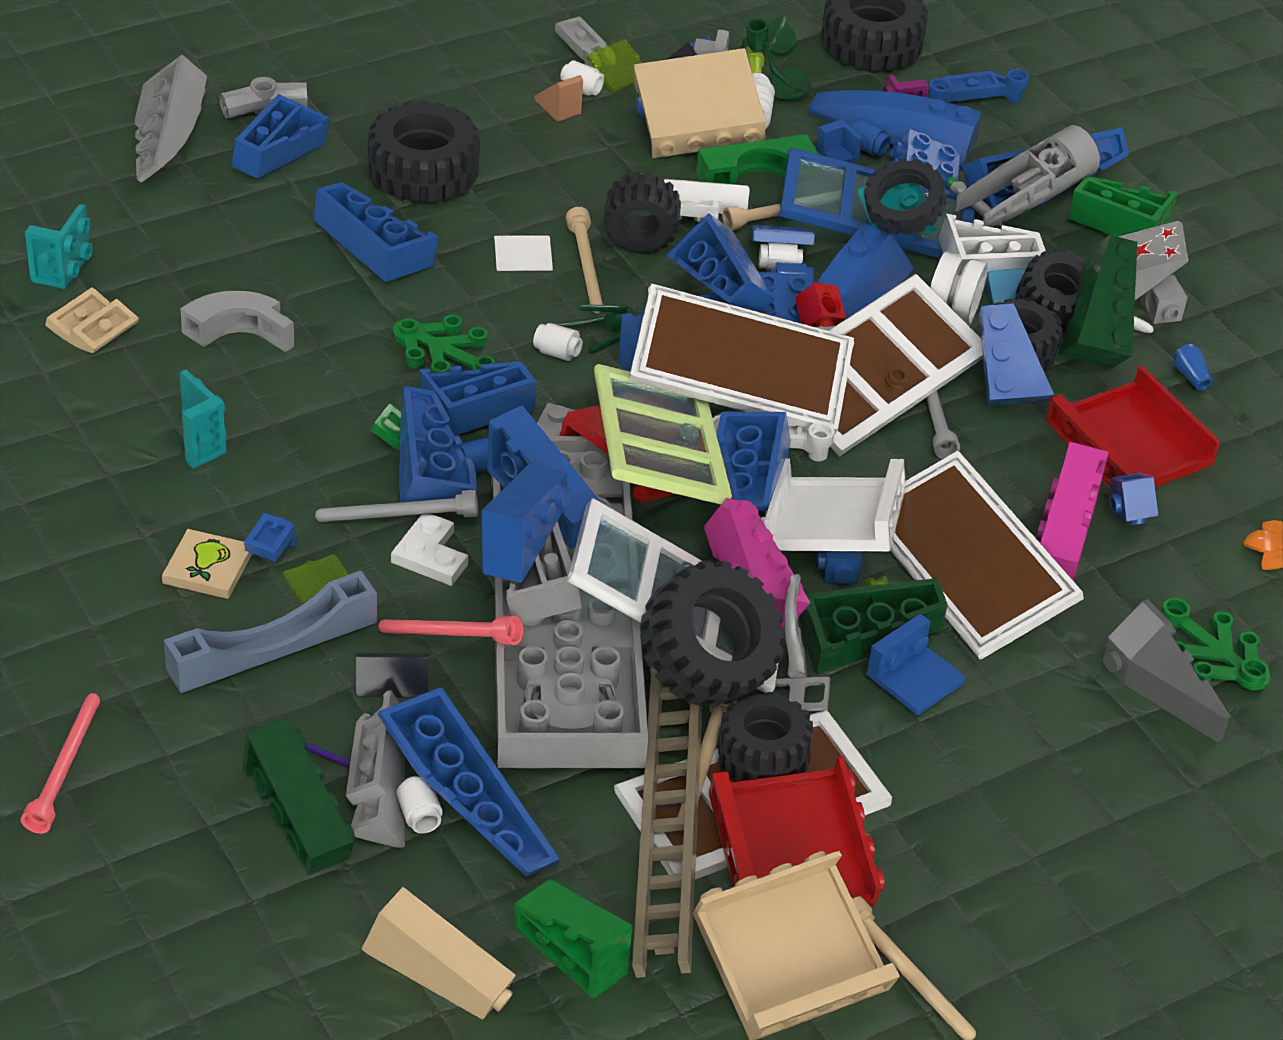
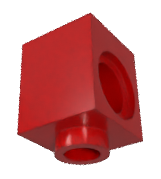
M814 282L795 297L802 324L812 327L837 326L846 320L838 286Z

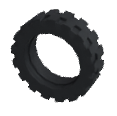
M907 158L898 159L899 162L893 163L890 161L886 163L882 169L877 168L873 172L874 176L867 179V188H864L866 209L873 224L877 223V228L880 230H889V233L897 235L898 232L903 233V235H911L913 231H918L919 233L926 230V226H932L937 222V217H941L944 212L943 205L946 206L944 181L941 179L940 172L937 169L933 170V166L930 163L926 162L923 164L919 159L907 161ZM902 183L919 184L930 191L929 196L922 204L909 210H893L880 202L886 191Z

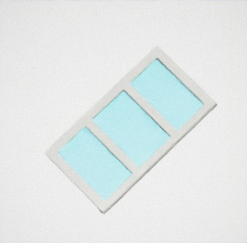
M592 498L584 511L567 582L641 623L642 615L647 612L645 605L649 598L656 593V590L681 570L690 565L695 566L701 560ZM693 607L692 626L699 643L711 655L722 660L731 661L734 648L732 636L727 625L712 611L701 607ZM777 670L772 677L764 681V684L756 689L765 694L766 692H773Z

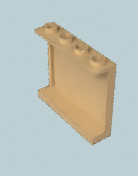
M745 48L634 64V85L636 92H639L651 139L652 158L698 152V149L765 140L766 121Z
M840 850L828 855L824 851L814 853L807 857L804 863L793 867L790 863L780 865L774 868L770 875L759 879L756 875L748 876L738 881L735 887L725 891L721 887L711 889L701 895L700 901L692 913L749 1040L760 1039L888 991L900 977L894 963L883 965L837 869L836 863L842 856Z

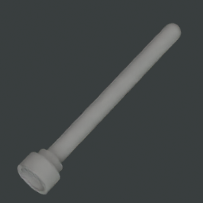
M936 390L926 397L936 431L932 441L934 452L937 457L944 459L956 451H960V444L957 435L948 430Z
M465 490L462 491V494L455 495V498L322 508L316 511L315 518L319 522L444 512H457V515L463 514L464 518L478 517L477 491Z

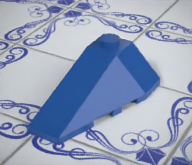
M403 386L401 401L400 501L455 498V495L462 494V491L465 490L478 491L475 466L471 458L465 457L461 449L463 443L460 437L454 436L449 427L450 418L435 391Z
M721 412L717 439L732 498L741 501L747 500L754 504L758 511H768L785 459H788L791 438L787 413Z

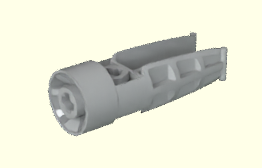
M1068 126L998 166L997 169L977 180L976 183L966 190L959 188L954 211L958 212L1012 185L1014 187L1013 191L1016 194L984 214L983 226L995 227L1031 210V208L1051 199L1083 180L1085 176L1095 173L1100 166L1098 148L1087 131L1080 126Z

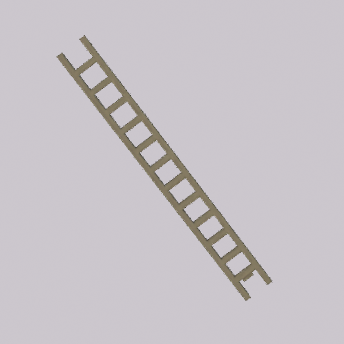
M700 607L695 608L694 633L702 639L706 616L704 608ZM653 665L650 666L648 747L645 761L632 961L636 978L646 977L647 950L654 949L656 955L675 953V947H678V964L681 974L691 973L692 913L694 911L703 702L698 705L690 703V710L662 713V700L686 698V696L681 695L677 697L669 691L670 687L663 688V683L661 684L655 677L658 672ZM689 723L688 736L660 739L661 726ZM688 749L687 762L659 765V752ZM687 775L686 789L657 792L658 778ZM685 803V817L655 819L656 805ZM684 830L683 845L654 848V833ZM682 859L681 874L652 876L653 861ZM681 887L680 903L650 906L651 890ZM680 917L679 933L648 936L649 920Z

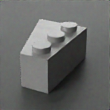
M558 522L555 524L523 582L519 583L510 580V587L507 590L506 597L510 616L519 617L522 624L582 608L579 588L567 582L571 560Z

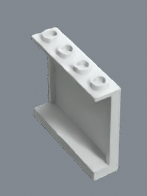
M785 459L768 511H765V517H761V520L772 533L773 540L779 550L890 551L906 489L904 459L890 460L886 478L792 477L790 459Z

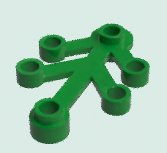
M447 315L444 317L443 322L421 324L414 319L405 318L396 322L393 326V336L396 338L397 343L406 348L405 363L409 367L417 368L424 364L425 353L422 348L418 347L419 343L428 347L432 362L431 373L450 372V363L444 360L443 355L473 370H480L481 364L496 363L491 356L484 355L477 358L457 348L465 346L483 347L487 344L488 335L487 330L482 327L471 328L467 335H456L462 331V319L458 315ZM446 333L456 336L434 337L432 334Z
M1172 597L1164 601L1161 613L1171 622L1174 629L1181 628L1203 645H1190L1176 641L1181 651L1188 650L1194 659L1222 661L1228 665L1214 666L1206 661L1196 662L1193 669L1200 680L1206 679L1209 683L1212 678L1233 680L1249 690H1262L1268 686L1271 675L1268 665L1258 659L1257 648L1260 638L1256 633L1244 631L1239 635L1237 648L1240 652L1244 653L1243 660L1233 652L1231 628L1234 618L1231 614L1225 611H1218L1213 615L1211 628L1217 633L1216 639L1189 618L1191 608L1185 600Z

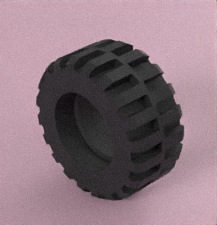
M826 0L821 40L827 52L835 60L839 59L843 65H851L857 70L862 71L866 69L870 70V72H878L880 70L892 72L895 68L900 70L913 63L923 51L928 11L922 0Z
M420 101V103L415 104L406 102L400 107L397 105L390 107L388 112L383 111L369 127L368 172L373 182L379 188L381 187L382 191L389 196L393 194L396 199L402 201L407 199L411 200V203L420 204V201H427L428 204L436 203L437 200L448 201L454 195L460 196L466 189L473 185L478 177L480 134L478 133L477 126L471 121L469 116L464 112L460 113L455 107H445L443 103L438 102L435 104H430L428 101Z
M710 560L701 561L695 566L690 565L661 585L646 603L645 608L647 612L642 615L640 623L641 628L645 629V632L640 635L642 648L647 647L648 651L645 659L649 666L653 665L658 672L655 677L661 684L666 682L670 685L669 691L675 696L685 695L686 701L695 705L702 702L707 707H717L722 703L727 705L764 684V681L772 677L777 670L776 664L781 662L784 654V649L780 647V645L785 643V629L780 628V624L784 620L781 610L776 611L773 604L776 602V599L772 593H766L762 588L764 583L757 577L753 579L749 577L748 570L740 566L732 569L731 563L725 561H717L715 564ZM693 607H701L712 611L727 625L732 636L734 648L731 661L722 660L711 655L699 643L692 626Z

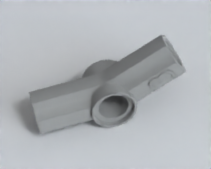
M269 77L255 78L251 81L249 87L219 95L222 114L226 119L251 112L260 114L278 94L307 107V82L276 83L275 80Z

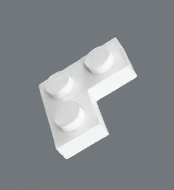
M422 514L391 552V563L452 586L467 567L468 555L444 546L454 533V522L433 514Z

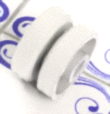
M946 251L939 261L930 288L969 327L975 317L982 297L988 264L971 259L963 269L961 255Z

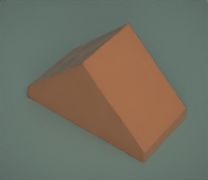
M579 75L558 82L534 96L535 101L556 121L581 114L583 78Z

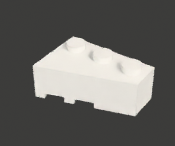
M946 214L938 236L943 253L947 251L961 255L963 269L971 259L986 262L988 264V271L1027 268L1028 263L1031 262L1034 256H1040L1043 251H1046L1038 232L1002 225L1001 229L983 226L984 221L975 219L973 223L956 220V215Z

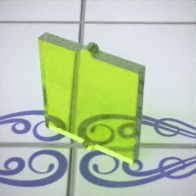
M626 39L592 52L586 57L590 64L598 69L599 73L604 75V83L611 93L634 84V64L642 63L640 55L634 52Z
M335 554L313 562L306 561L302 566L283 572V578L301 605L315 596L329 581L349 575Z

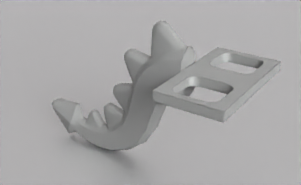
M794 574L790 576V585L785 603V636L789 654L787 674L790 678L776 679L775 687H790L789 701L800 703L802 705L801 710H828L830 677L807 678L805 648L801 641V629L798 627V615L796 613V595L799 594L801 577L799 574ZM824 685V699L818 703H805L806 687Z

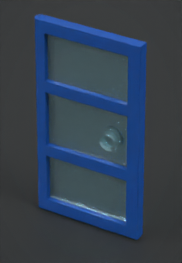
M790 147V150L787 152L788 159L779 216L854 235L863 223L870 225L857 190L867 186V179L874 176L873 172L876 169ZM920 185L924 197L927 199L930 191ZM945 188L946 206L943 205L944 212L942 216L937 217V222L935 223L937 231L925 235L924 231L919 233L918 231H913L911 235H903V233L898 232L897 235L892 234L900 248L941 258L943 252L938 236L946 214L956 215V220L973 223L975 209L969 206L958 212L954 211L957 194L951 189Z

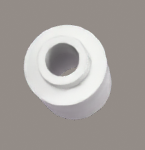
M574 60L563 67L560 75L561 80L564 81L581 75L583 78L582 94L588 96L599 94L603 87L604 75L599 73L598 69Z
M778 242L760 244L759 268L766 269V272H769L770 268H775L776 262L802 263L803 250L797 249V244Z
M552 323L547 325L540 324L536 329L533 339L534 347L539 349L541 353L566 361H571L574 356L577 357L581 352L583 344L578 331Z
M413 776L406 779L398 787L396 796L407 825L417 833H428L435 830L440 825L442 808L435 790L422 777Z

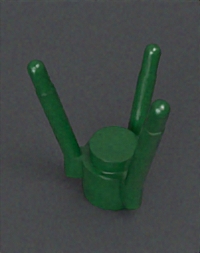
M580 304L577 307L580 311L609 313L600 317L559 322L556 325L570 328L605 323L608 331H613L616 334L590 347L589 352L594 353L620 340L622 315L628 313L636 315L633 308L627 306V304Z

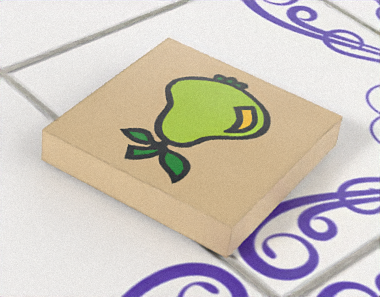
M187 529L162 574V581L166 585L229 599L253 553L245 551L243 541Z

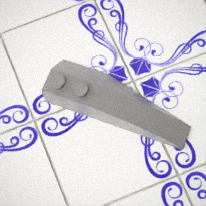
M180 55L146 81L142 87L135 116V125L139 127L135 132V138L140 141L136 145V153L140 155L136 159L137 180L141 183L177 154L188 139L202 110L201 103L206 92L207 75L183 55Z

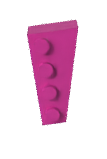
M1070 442L1060 477H1054L1049 494L1050 497H1053V500L1047 499L1043 518H1046L1047 521H1040L1036 539L1041 540L1040 544L1074 581L1109 452Z
M726 498L704 526L713 556L720 561L731 563L732 569L740 566L748 570L749 577L752 579L757 577L764 583L762 588L767 594L771 592L776 599V602L773 604L776 611L781 610L784 620L780 624V628L785 629L786 596L790 585V576L794 575L788 565V560L774 542L773 535L761 520L756 506L747 500L741 501ZM801 582L799 594L796 595V613L798 617L810 604L803 591Z

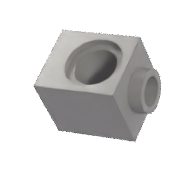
M1170 275L1143 294L1140 302L1152 323L1157 324L1181 321L1188 297L1176 277Z

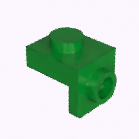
M389 403L369 430L400 452L401 412Z

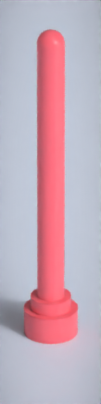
M500 616L493 622L384 619L378 624V628L382 633L492 637L501 645H517L523 636V624L517 616Z
M91 693L86 697L39 798L28 803L22 814L21 823L31 832L43 834L48 832L56 816L53 803L100 704V697L95 693Z

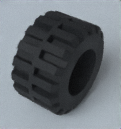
M633 172L631 177L626 174L621 177V181L616 180L612 184V189L609 188L603 218L604 230L608 231V238L615 240V245L619 248L624 246L626 251L631 253L633 250L638 251V254H645V251L655 253L658 251V247L661 249L666 248L668 242H673L679 227L681 201L679 200L680 195L678 191L673 190L674 185L670 181L665 183L664 177L660 175L657 178L653 177L650 172H646V175H640V172ZM644 210L653 215L640 216L631 211Z
M1047 250L1043 251L1040 256H1034L1031 262L1028 263L1016 290V300H1032L1037 302L1036 304L1045 305L1049 311H1053L1057 315L1056 318L1060 319L1062 333H1067L1068 322L1072 319L1076 308L1074 305L1075 299L1083 285L1081 280L1086 264L1083 262L1084 259L1078 256L1076 258L1072 256V252L1066 251V253H1061L1060 250H1053L1050 253ZM1050 288L1058 289L1065 295L1058 294Z
M1007 299L1004 300V303H995L994 305L1014 303L1043 371H1048L1056 360L1062 333V323L1060 319L1056 318L1057 315L1053 311H1049L1045 305L1036 304L1037 302L1032 300Z
M759 692L751 693L748 698L746 696L737 698V703L731 702L721 718L718 750L719 761L722 766H725V772H728L729 776L735 775V781L737 782L805 773L810 761L813 737V721H810L808 711L801 710L802 705L797 701H789L788 696H775L773 692H766V695H760Z

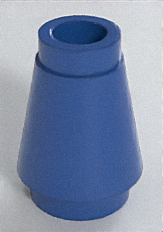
M1187 344L1174 353V367L1198 391L1205 390L1211 386L1213 379L1200 348H1196L1193 344Z

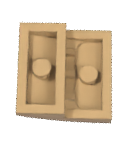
M92 287L48 316L46 326L70 344L87 352L94 353L138 323L139 318L118 299L110 303Z

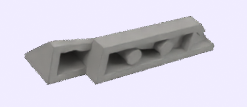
M389 690L382 695L384 698L383 706L372 717L364 713L356 721L346 796L353 806L358 804L351 824L355 837L402 848L405 846V818L397 799L396 791L405 781V755L378 716L380 710L399 703L393 692Z

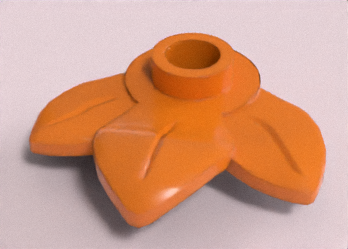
M1277 520L1263 522V530L1250 533L1243 541V546L1264 553L1261 561L1262 570L1283 568V522Z

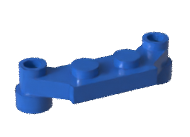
M1012 69L1008 71L1007 77L995 74L994 71L944 76L930 81L928 95L931 99H941L946 103L1002 95L1006 96L1005 98L1008 102L1019 103L1022 101L1023 92L1028 86L1029 74L1020 69Z

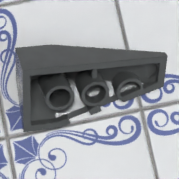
M1149 599L1142 601L1108 637L1102 662L1127 687L1214 741L1219 742L1223 740L1230 718L1229 713L1208 680H1200L1191 664L1194 658L1188 650L1181 651L1172 636L1176 633V630L1171 622Z

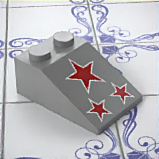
M1179 221L1119 236L1138 242L1135 300L1189 262L1183 225Z

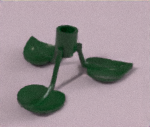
M783 15L769 24L762 18L749 20L746 24L747 37L742 38L740 49H746L748 46L753 52L764 51L766 53L771 73L774 75L768 78L775 90L774 99L793 100L811 92V83L804 72L793 67H787L778 72L775 68L771 53H787L794 49L797 44V36L786 16Z

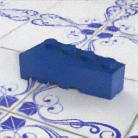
M523 405L489 420L487 472L503 487H506L528 464L567 472V487L571 489L569 504L557 522L564 543L570 549L575 548L586 505L592 498L599 502L601 500L593 493ZM599 524L597 536L604 533V525Z

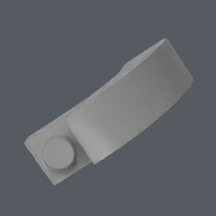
M223 291L202 296L180 308L182 333L203 347L221 336L236 332L256 334L284 352L294 347V322L281 314L280 302L269 296L249 291Z

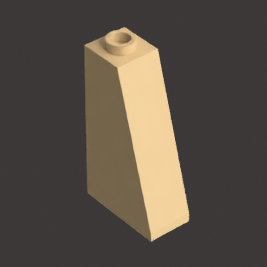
M404 887L380 911L362 947V950L368 955L482 1020L493 1008L499 1012L513 994L508 989L516 976L513 972Z

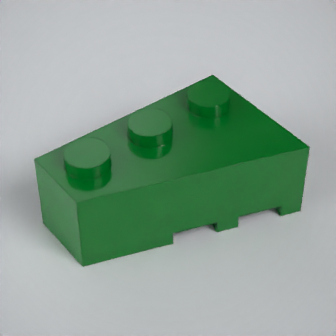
M1085 176L1074 190L1068 219L1076 221L1083 226H1089L1102 231L1107 235L1119 237L1168 224L1172 217L1178 192L1169 190L1168 195L1149 192L1150 187L1141 186L1140 190L1122 187V182Z
M551 879L515 903L514 928L592 999H595L628 974L633 925Z

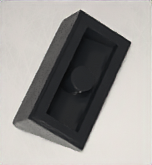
M356 653V696L383 697L382 695L389 690L393 692L395 697L414 698L427 693L429 654Z

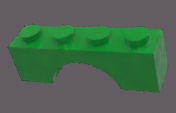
M807 134L698 149L696 174L701 182L735 184L742 175L757 171L770 172L785 178L788 159L787 152L790 150V147L818 154ZM800 164L798 180L816 178L817 168Z

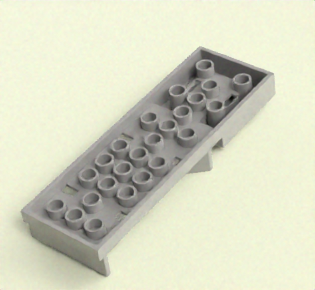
M548 436L604 505L632 520L630 483L613 478L609 455L583 436ZM491 475L494 499L505 487ZM622 497V504L609 503L605 498ZM604 526V533L596 536L587 574L605 584H628V591L619 592L635 600L637 591L634 542ZM566 545L570 560L572 562L575 548L570 549ZM494 577L495 619H498L500 616H510L506 598L507 590H503L502 583H510V580ZM579 588L582 608L523 623V636L517 645H501L494 640L497 768H645L648 728L640 622Z

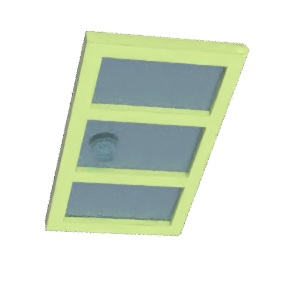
M601 364L594 367L610 466L614 479L717 504H722L726 498L731 499L732 494L708 401L629 381V371Z

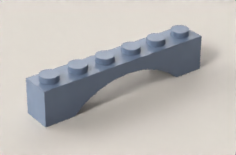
M358 571L329 581L302 606L265 625L231 632L208 631L196 628L164 640L166 670L179 692L183 693L377 623V592L363 572Z

